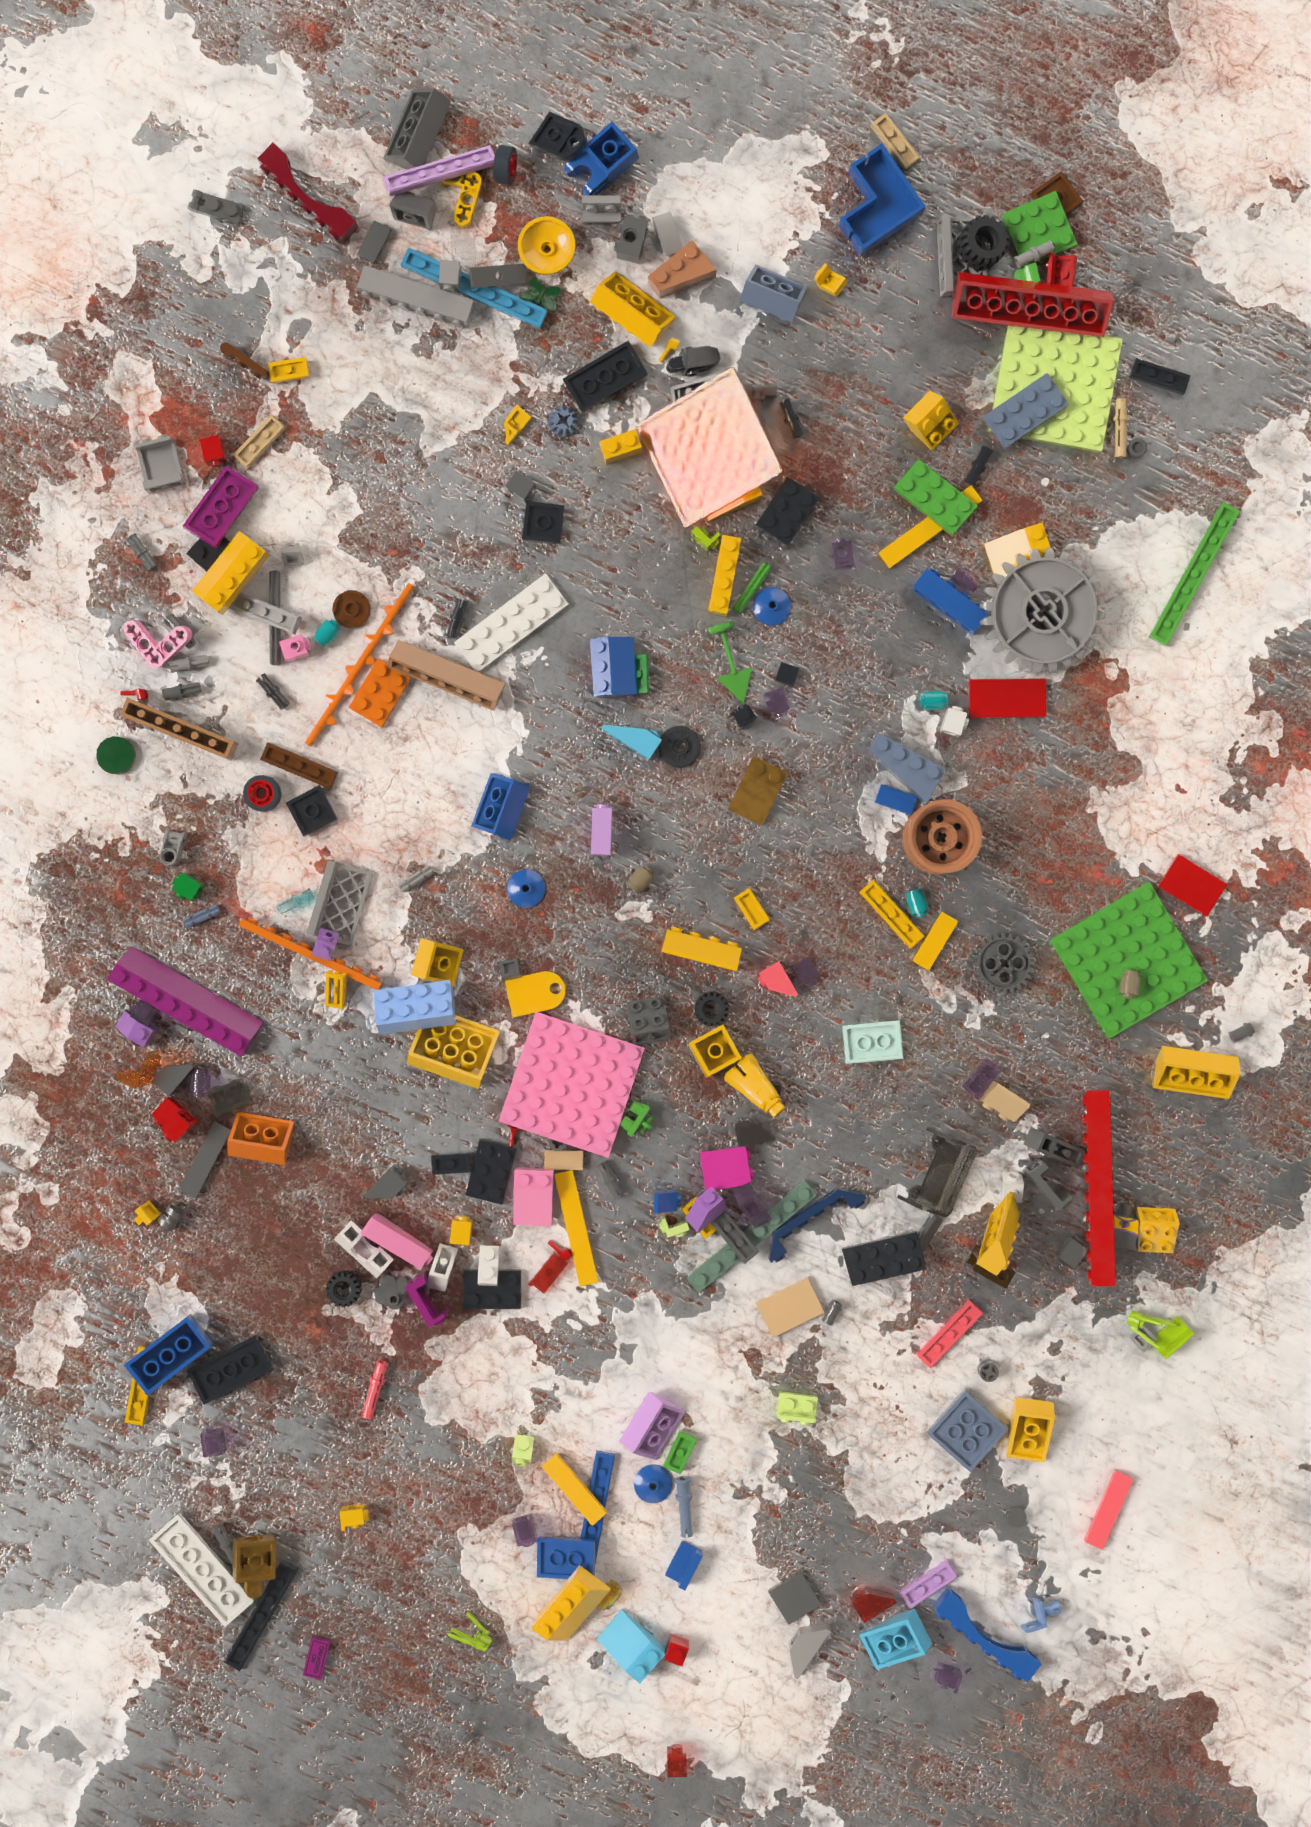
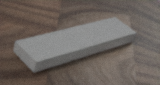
M240 593L229 607L232 610L296 635L302 619L301 616L244 593Z

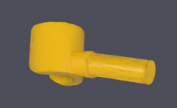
M670 338L668 340L667 347L659 358L660 362L664 361L671 349L677 351L680 344L678 339Z

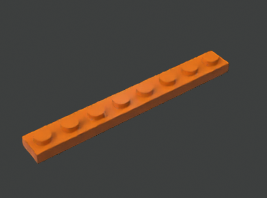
M251 917L241 919L238 925L341 974L347 973L348 977L371 988L380 990L384 984L380 982V977L371 973L367 976L362 973L363 969L354 965L350 968L345 965V961L337 957L329 961L313 956V950L310 949L311 945L300 941V944L293 941L294 937L285 933L281 936L275 933V928L268 925L264 928L258 925L259 921Z

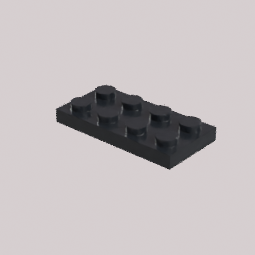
M628 340L562 380L583 414L646 377L648 373Z
M917 1231L842 1248L852 1286L927 1269Z
M256 1334L186 1371L203 1405L266 1374L274 1368Z

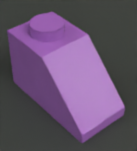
M126 1010L115 1026L126 1038L142 1047L149 1046L159 1030Z
M710 1187L696 1199L686 1220L699 1233L728 1208L723 1198Z

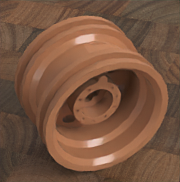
M941 799L918 808L910 815L903 829L902 843L908 859L915 867L926 873L942 875L959 871L967 867L975 859L982 843V830L976 815L970 808L954 800ZM937 815L943 816L942 822L937 821ZM955 823L960 824V830H955ZM921 826H926L928 831L922 833L920 831ZM938 833L939 835H944V838L942 839L943 843L941 841L938 842L936 840L938 838ZM957 842L962 843L960 850L955 847ZM923 845L929 846L928 852L922 851ZM941 853H945L947 856L944 861L939 858Z

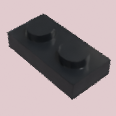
M470 1152L431 1155L432 1175L471 1172Z

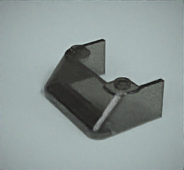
M927 1127L926 1130L934 1134L931 1138V1146L936 1150L922 1185L917 1184L910 1188L908 1197L898 1194L897 1198L920 1210L948 1217L954 1209L975 1160L977 1148L946 1133Z

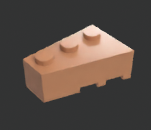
M692 240L648 275V285L659 298L681 291L688 286H694L704 280L715 278L717 269Z

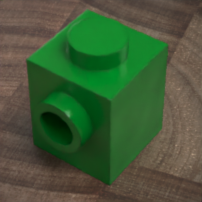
M182 872L180 875H176L172 882V890L176 891L175 895L182 900L187 898L190 901H196L205 887V884Z

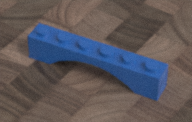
M948 1586L933 1604L936 1610L935 1613L939 1618L950 1621V1625L957 1632H964L966 1638L974 1645L978 1643L986 1655L991 1656L992 1654L997 1658L996 1662L1003 1668L1008 1667L1011 1669V1673L1018 1680L1023 1679L1028 1683L1042 1665L1039 1658L1024 1646L1002 1644L984 1635L969 1618L963 1598Z

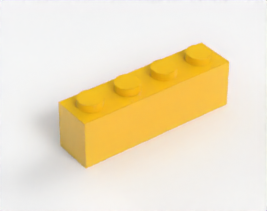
M722 535L708 614L727 618L741 538Z

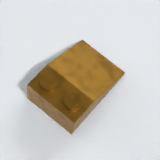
M753 756L728 810L763 826L788 772Z

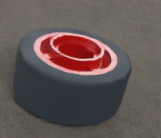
M499 145L493 163L494 181L499 184L511 185L517 170V151L515 147Z
M264 775L252 777L247 781L243 789V797L246 804L253 810L267 812L276 808L282 796L281 787L277 781ZM264 788L266 796L260 799L258 792Z

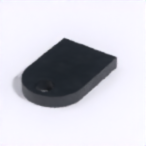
M549 111L530 140L529 145L554 158L568 161L576 158L583 152L587 144V134L580 124ZM575 142H579L577 146L572 147Z

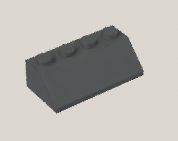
M435 88L413 89L383 159L406 170L425 165L428 154L434 146V140L441 130L443 119L448 114L451 101Z

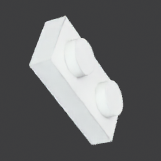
M480 1246L478 1285L498 1286L499 1246Z

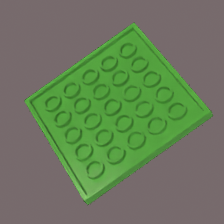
M1146 882L1049 940L1107 1039L1119 1034L1208 981L1150 882ZM1124 970L1140 972L1139 996H1135L1134 999L1123 998V994L1119 993L1121 975H1123Z

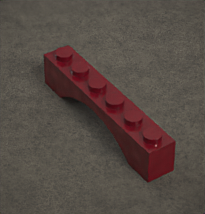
M274 142L257 158L260 163V170L266 176L270 174L274 178L273 182L280 189L284 187L288 191L287 195L294 202L298 201L301 203L300 207L308 215L311 213L315 217V222L321 228L325 226L329 230L328 234L335 241L340 240L344 244L359 228L356 220L343 208L321 204L301 190L293 178L291 164L287 155Z

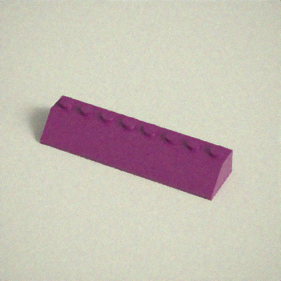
M133 946L116 963L107 979L240 1057L247 1054L264 1024L260 1019Z

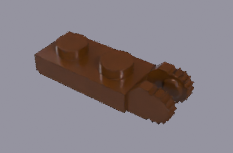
M227 342L220 344V350L230 359H236L235 362L244 369L246 366L251 368L252 371L250 373L258 379L264 377L268 380L270 378V373L231 344Z

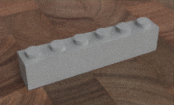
M365 265L357 285L359 293L364 298L372 299L373 297L386 305L392 303L405 311L411 309L421 316H433L435 320L445 322L446 320L459 328H463V326L469 327L475 309V303L472 299Z

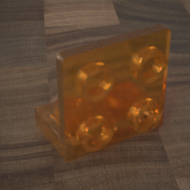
M160 1051L148 1052L139 1072L134 1069L120 1071L116 1073L114 1080L134 1089L148 1085L153 1076L151 1074L153 1068H156L160 1062Z

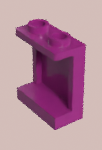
M424 1271L411 1279L405 1288L428 1327L433 1324L436 1327L445 1321L444 1319L447 1318L446 1315L449 1309L446 1307L440 1312L436 1311L422 1287L426 1284L429 1277L427 1271Z

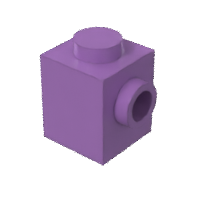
M320 928L312 955L330 961L339 933Z

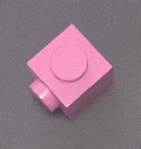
M301 634L279 642L287 662L310 656V642L308 638L305 639Z

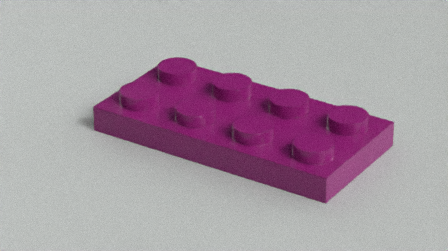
M225 466L185 521L183 529L212 547L217 548L258 491L259 486L228 466Z

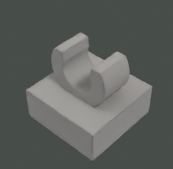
M287 543L285 547H281L285 566L304 565V557L299 543L291 547Z

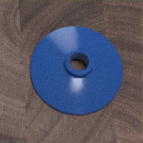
M770 587L761 590L753 602V612L756 618L761 623L769 626L779 625L784 622L791 611V602L788 595L779 588ZM770 602H774L776 604V607L774 609H771L769 607Z
M520 870L509 879L507 893L511 901L517 906L524 908L533 907L543 899L545 883L542 877L535 871ZM524 885L529 886L528 892L522 890Z
M656 1464L647 1465L637 1472L634 1479V1489L641 1500L647 1503H659L670 1494L672 1479L664 1467ZM655 1483L657 1486L652 1489L649 1485Z

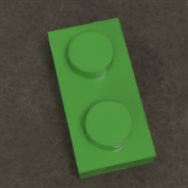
M679 1430L663 1467L681 1475L697 1438Z

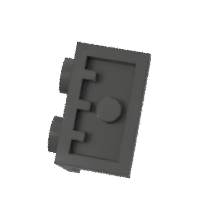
M664 996L628 1001L626 1003L633 1044L642 1045L671 1040Z

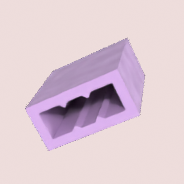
M597 804V808H592V856H611L613 810L606 804Z

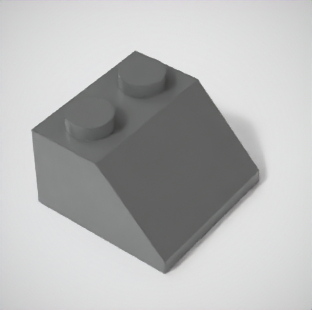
M407 191L395 195L389 205L394 220L431 230L437 211L436 203L432 198L427 196L421 198Z

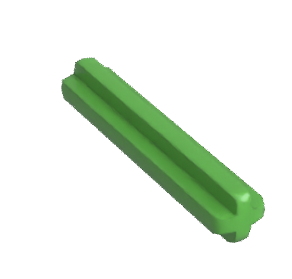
M765 562L762 563L734 604V611L742 613L770 572V565Z

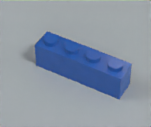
M927 568L911 590L969 634L973 635L981 625L980 620L987 617L988 613L979 608V603H973L968 594L957 591L955 589L956 586L948 580L945 582L941 579V575L936 570H929Z

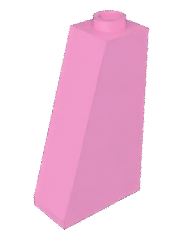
M378 1212L370 1218L361 1231L363 1236L419 1269L423 1265L427 1267L433 1259L431 1254L434 1250Z

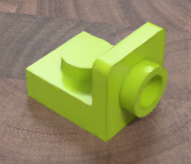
M696 526L691 531V536L706 551L710 548L715 549L721 542L719 540L721 537L719 532L709 539L710 535L704 528L699 529Z

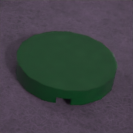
M117 736L103 740L96 752L98 765L104 771L117 775L126 773L131 769L136 757L134 746L128 740Z

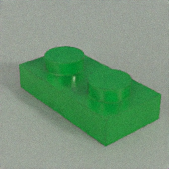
M647 654L635 655L637 693H650L649 656Z

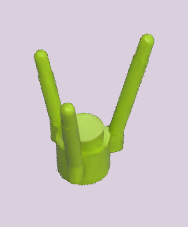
M1134 1310L1131 1311L1127 1320V1324L1131 1326L1130 1330L1137 1333L1157 1350L1161 1349L1160 1346L1138 1328L1143 1329L1146 1322L1158 1326L1165 1324L1177 1327L1176 1323L1148 1316Z
M467 1612V1616L482 1632H477L473 1638L451 1628V1632L455 1634L448 1633V1636L485 1652L492 1641V1638L488 1636L490 1631L485 1629L470 1612Z

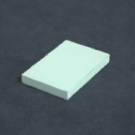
M900 1020L842 1025L846 1064L904 1059Z

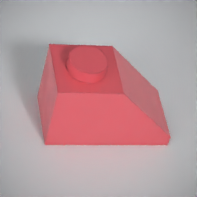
M779 961L758 972L760 977L757 979L763 988L766 986L768 990L794 997L798 995Z

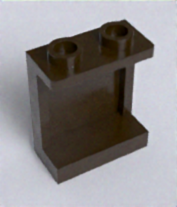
M975 1245L966 1263L973 1266V1271L1006 1289L1016 1272L1008 1265L1005 1271L1001 1270L996 1276L976 1264L981 1248Z

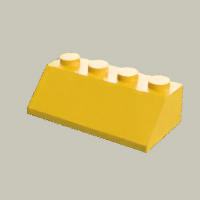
M617 271L598 284L590 300V303L596 309L604 312L612 321L619 323L627 332L635 335L643 344L650 347L661 339L677 317Z
M239 531L192 592L223 615L270 555Z
M672 927L671 930L667 929L661 952L737 971L742 948H738V943L727 941L726 945L719 943L720 939L709 936L707 940L701 938L699 933L690 931V935L682 933L683 929Z
M1162 1046L1156 1060L1153 1088L1229 1099L1241 1075L1239 1058Z
M1011 1191L990 1214L976 1263L996 1276L1001 1270L1005 1271L1010 1263L1008 1257L1013 1251L1011 1246L1017 1237L1015 1232L1020 1225L1018 1223L1020 1213L1014 1193Z
M579 1565L537 1615L532 1630L547 1641H567L608 1594L611 1588Z

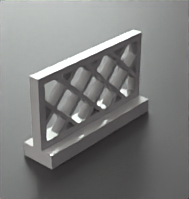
M942 215L936 221L940 297L954 295V281L958 277V271L954 268L953 263L956 259L965 266L961 272H964L967 268L972 274L981 273V275H987V269L980 270L977 273L972 267L966 266L967 262H962V257L953 249V242L957 240L958 235L952 230V223H958L964 228L966 226L964 223H969L973 218ZM975 235L976 242L980 245V248L986 250L985 237L979 235V239L978 235Z
M328 860L306 934L318 936L321 925L329 922L333 932L336 933L345 927L348 928L351 933L349 941L342 940L338 936L337 942L351 946L373 873ZM338 867L346 869L350 876L339 881L336 876ZM349 870L354 871V872H357V873H355V874L352 875ZM359 873L368 875L366 883L358 887L353 877ZM336 878L338 883L333 885L334 879ZM351 878L356 889L346 893L341 883ZM340 885L344 895L334 900L331 895V889ZM362 887H364L363 893L360 891ZM358 890L361 900L353 905L348 895ZM329 896H330L331 899H332V901H331L330 903H328ZM346 896L351 907L340 911L336 901ZM334 903L339 913L329 918L325 910L327 906ZM359 905L358 910L356 912L354 907ZM353 909L356 914L355 920L347 924L342 914ZM325 915L327 920L322 922L323 917ZM341 915L346 925L335 930L330 920Z

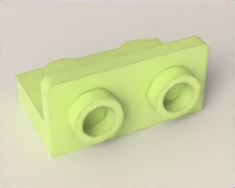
M779 1391L777 1418L786 1423H791L792 1420L800 1421L799 1423L802 1425L816 1423L818 1396Z

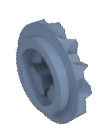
M561 405L558 408H554L551 414H549L548 424L554 434L566 437L572 435L577 430L579 418L576 411L570 406ZM559 415L563 418L568 417L567 424L569 427H567L563 423L559 424Z

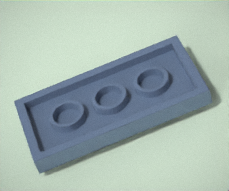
M1046 373L984 415L983 419L1002 447L1006 449L1066 408L1069 403L1049 374Z

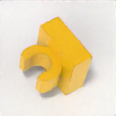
M149 1200L135 1210L138 1216L134 1220L138 1225L144 1222L147 1226L161 1214Z

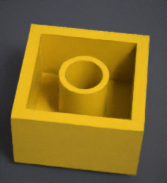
M724 1025L688 1044L706 1079L742 1059Z

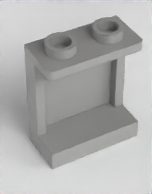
M163 434L157 436V439H143L138 441V444H134L144 477V482H142L144 490L148 493H153L186 484L176 442L171 436Z

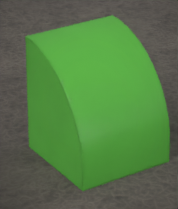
M1036 263L1023 266L1013 274L1014 279L1040 282Z

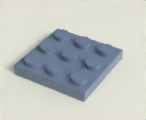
M964 1389L926 1433L971 1472L1009 1429Z

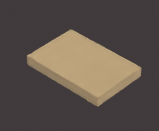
M807 1277L756 1302L773 1338L824 1313Z

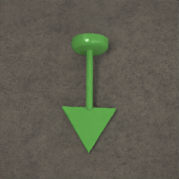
M729 621L709 627L708 631L710 634L721 633L732 671L731 674L717 677L716 679L744 704L752 667L736 671L725 631L734 628V622Z

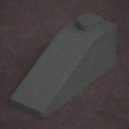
M1033 1127L1030 1128L1024 1141V1145L1076 1168H1079L1086 1152Z

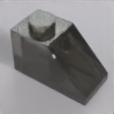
M749 1117L738 1118V1122H734L738 1147L776 1141L774 1134L753 1119L749 1120Z

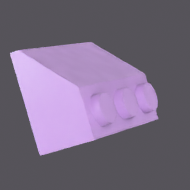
M649 1391L619 1441L633 1454L657 1460L686 1410L665 1397Z

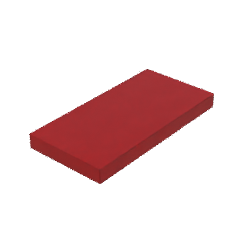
M1046 678L968 680L969 718L1047 717Z

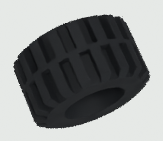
M980 215L975 219L973 218L958 235L957 240L959 241L956 243V247L959 248L957 251L958 255L962 256L961 261L967 262L966 266L969 268L974 266V270L981 268V271L987 268L990 269L1006 254L1010 244L1007 240L1010 237L1009 234H1006V226L1002 227V221L997 222L994 216L989 218V215H984L983 217ZM975 235H981L988 240L990 244L989 251L983 250L977 245Z

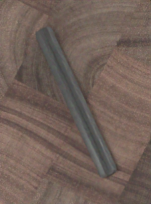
M272 570L269 572V604L280 608V572ZM269 625L270 665L278 666L281 664V646L279 643L281 641V629Z

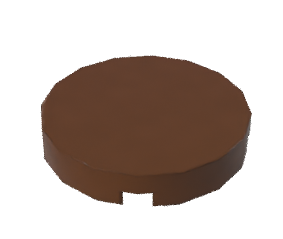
M347 590L335 598L332 612L340 625L356 629L362 627L368 621L371 615V606L364 594L356 590Z

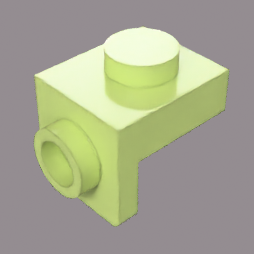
M661 1217L662 1222L659 1225L662 1233H666L668 1238L674 1235L676 1237L684 1236L687 1234L686 1231L690 1230L687 1220L668 1226L666 1217Z
M515 1434L512 1463L520 1467L531 1465L534 1437Z

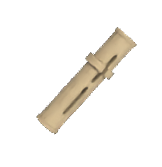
M1121 398L1115 400V417H1113L1115 422L1114 458L1116 459L1127 458L1128 399Z

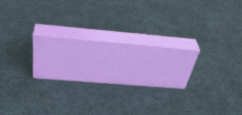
M946 1559L899 1592L911 1609L956 1579L958 1575Z

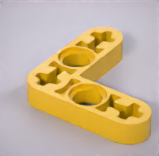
M476 172L461 175L458 181L447 179L438 182L461 189L454 213L455 224L461 229L470 226L481 192L482 179ZM473 178H475L477 183L471 186L469 181H473ZM471 196L473 198L472 204H464V197ZM463 209H465V210H466L465 216H466V219H467V220H463V223H462V222H460V219H459L458 217H462V216H463V213H464Z

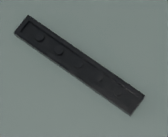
M284 1560L280 1562L275 1571V1579L269 1581L223 1661L224 1663L238 1671L241 1670L296 1575L298 1568Z

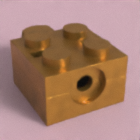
M272 1534L233 1538V1579L236 1583H244V1592L249 1598L255 1599L262 1595L263 1580L275 1579L276 1540Z

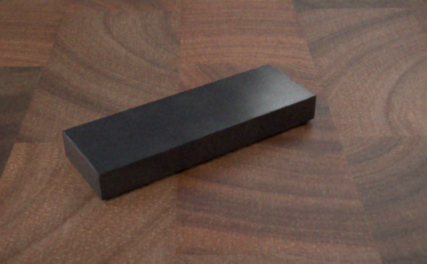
M1136 358L1129 378L1184 395L1191 375Z

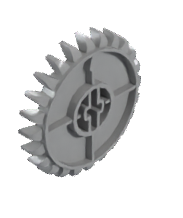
M1033 548L1030 549V560L1028 561L1021 553L1015 554L1016 567L1009 562H1003L1001 566L1006 573L1005 576L997 573L991 574L990 578L998 586L997 588L987 587L983 589V592L993 599L992 602H985L979 605L980 609L991 611V616L980 620V624L993 625V630L988 632L984 638L985 640L999 639V642L992 650L994 653L1002 652L1005 649L1009 651L1004 659V663H1011L1018 657L1020 658L1018 663V670L1020 671L1025 670L1031 662L1033 663V674H1039L1045 663L1049 673H1055L1058 661L1061 662L1065 669L1070 668L1072 662L1070 656L1073 655L1076 659L1082 660L1084 658L1082 647L1093 648L1095 646L1090 636L1091 634L1102 633V628L1096 625V620L1104 619L1106 616L1104 612L1098 610V605L1105 603V597L1096 596L1095 594L1101 587L1100 582L1090 583L1089 581L1093 570L1087 569L1083 572L1079 570L1082 565L1080 558L1069 563L1068 552L1062 551L1057 559L1052 548H1046L1044 557L1041 558L1039 551ZM1040 593L1046 594L1052 599L1044 600ZM1045 606L1044 616H1038L1037 613L1040 611L1038 607ZM1038 622L1044 630L1035 628L1032 623Z

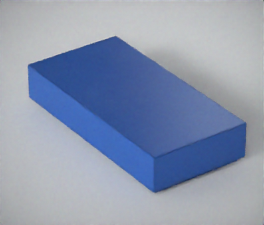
M881 784L874 803L911 815L917 797Z

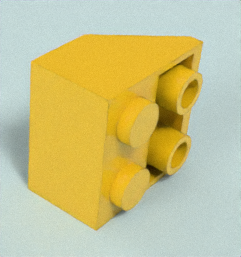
M929 391L903 417L909 429L930 450H933L959 424L944 397L932 391Z

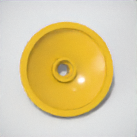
M548 216L536 218L526 224L519 235V256L524 265L535 273L542 275L556 274L565 269L574 257V235L567 224L557 218ZM550 248L551 251L549 253L544 252V249Z

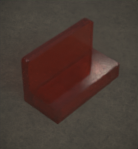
M553 1251L530 1279L528 1285H533L544 1294L568 1265V1262L562 1260Z

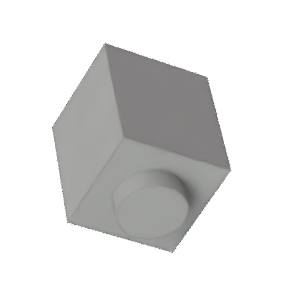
M440 260L439 286L443 291L454 292L455 290H460L462 269L460 261Z

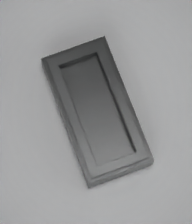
M374 220L357 256L375 265L392 232L391 228Z

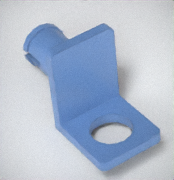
M1033 1597L1037 1620L1020 1625L1021 1629L1026 1633H1031L1047 1628L1046 1617L1062 1612L1059 1609L1061 1608L1059 1602L1056 1600L1055 1602L1042 1605L1039 1599Z

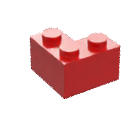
M172 1096L167 1097L151 1114L154 1117L155 1123L162 1127L160 1130L164 1132L163 1136L168 1141H173L174 1143L184 1139L199 1123Z

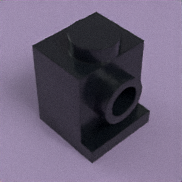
M747 704L737 707L730 713L739 730L757 719L751 707Z

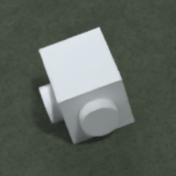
M952 706V708H948L945 712L940 732L956 737L961 736L962 730H966L968 725L967 713L963 712V709L960 707Z

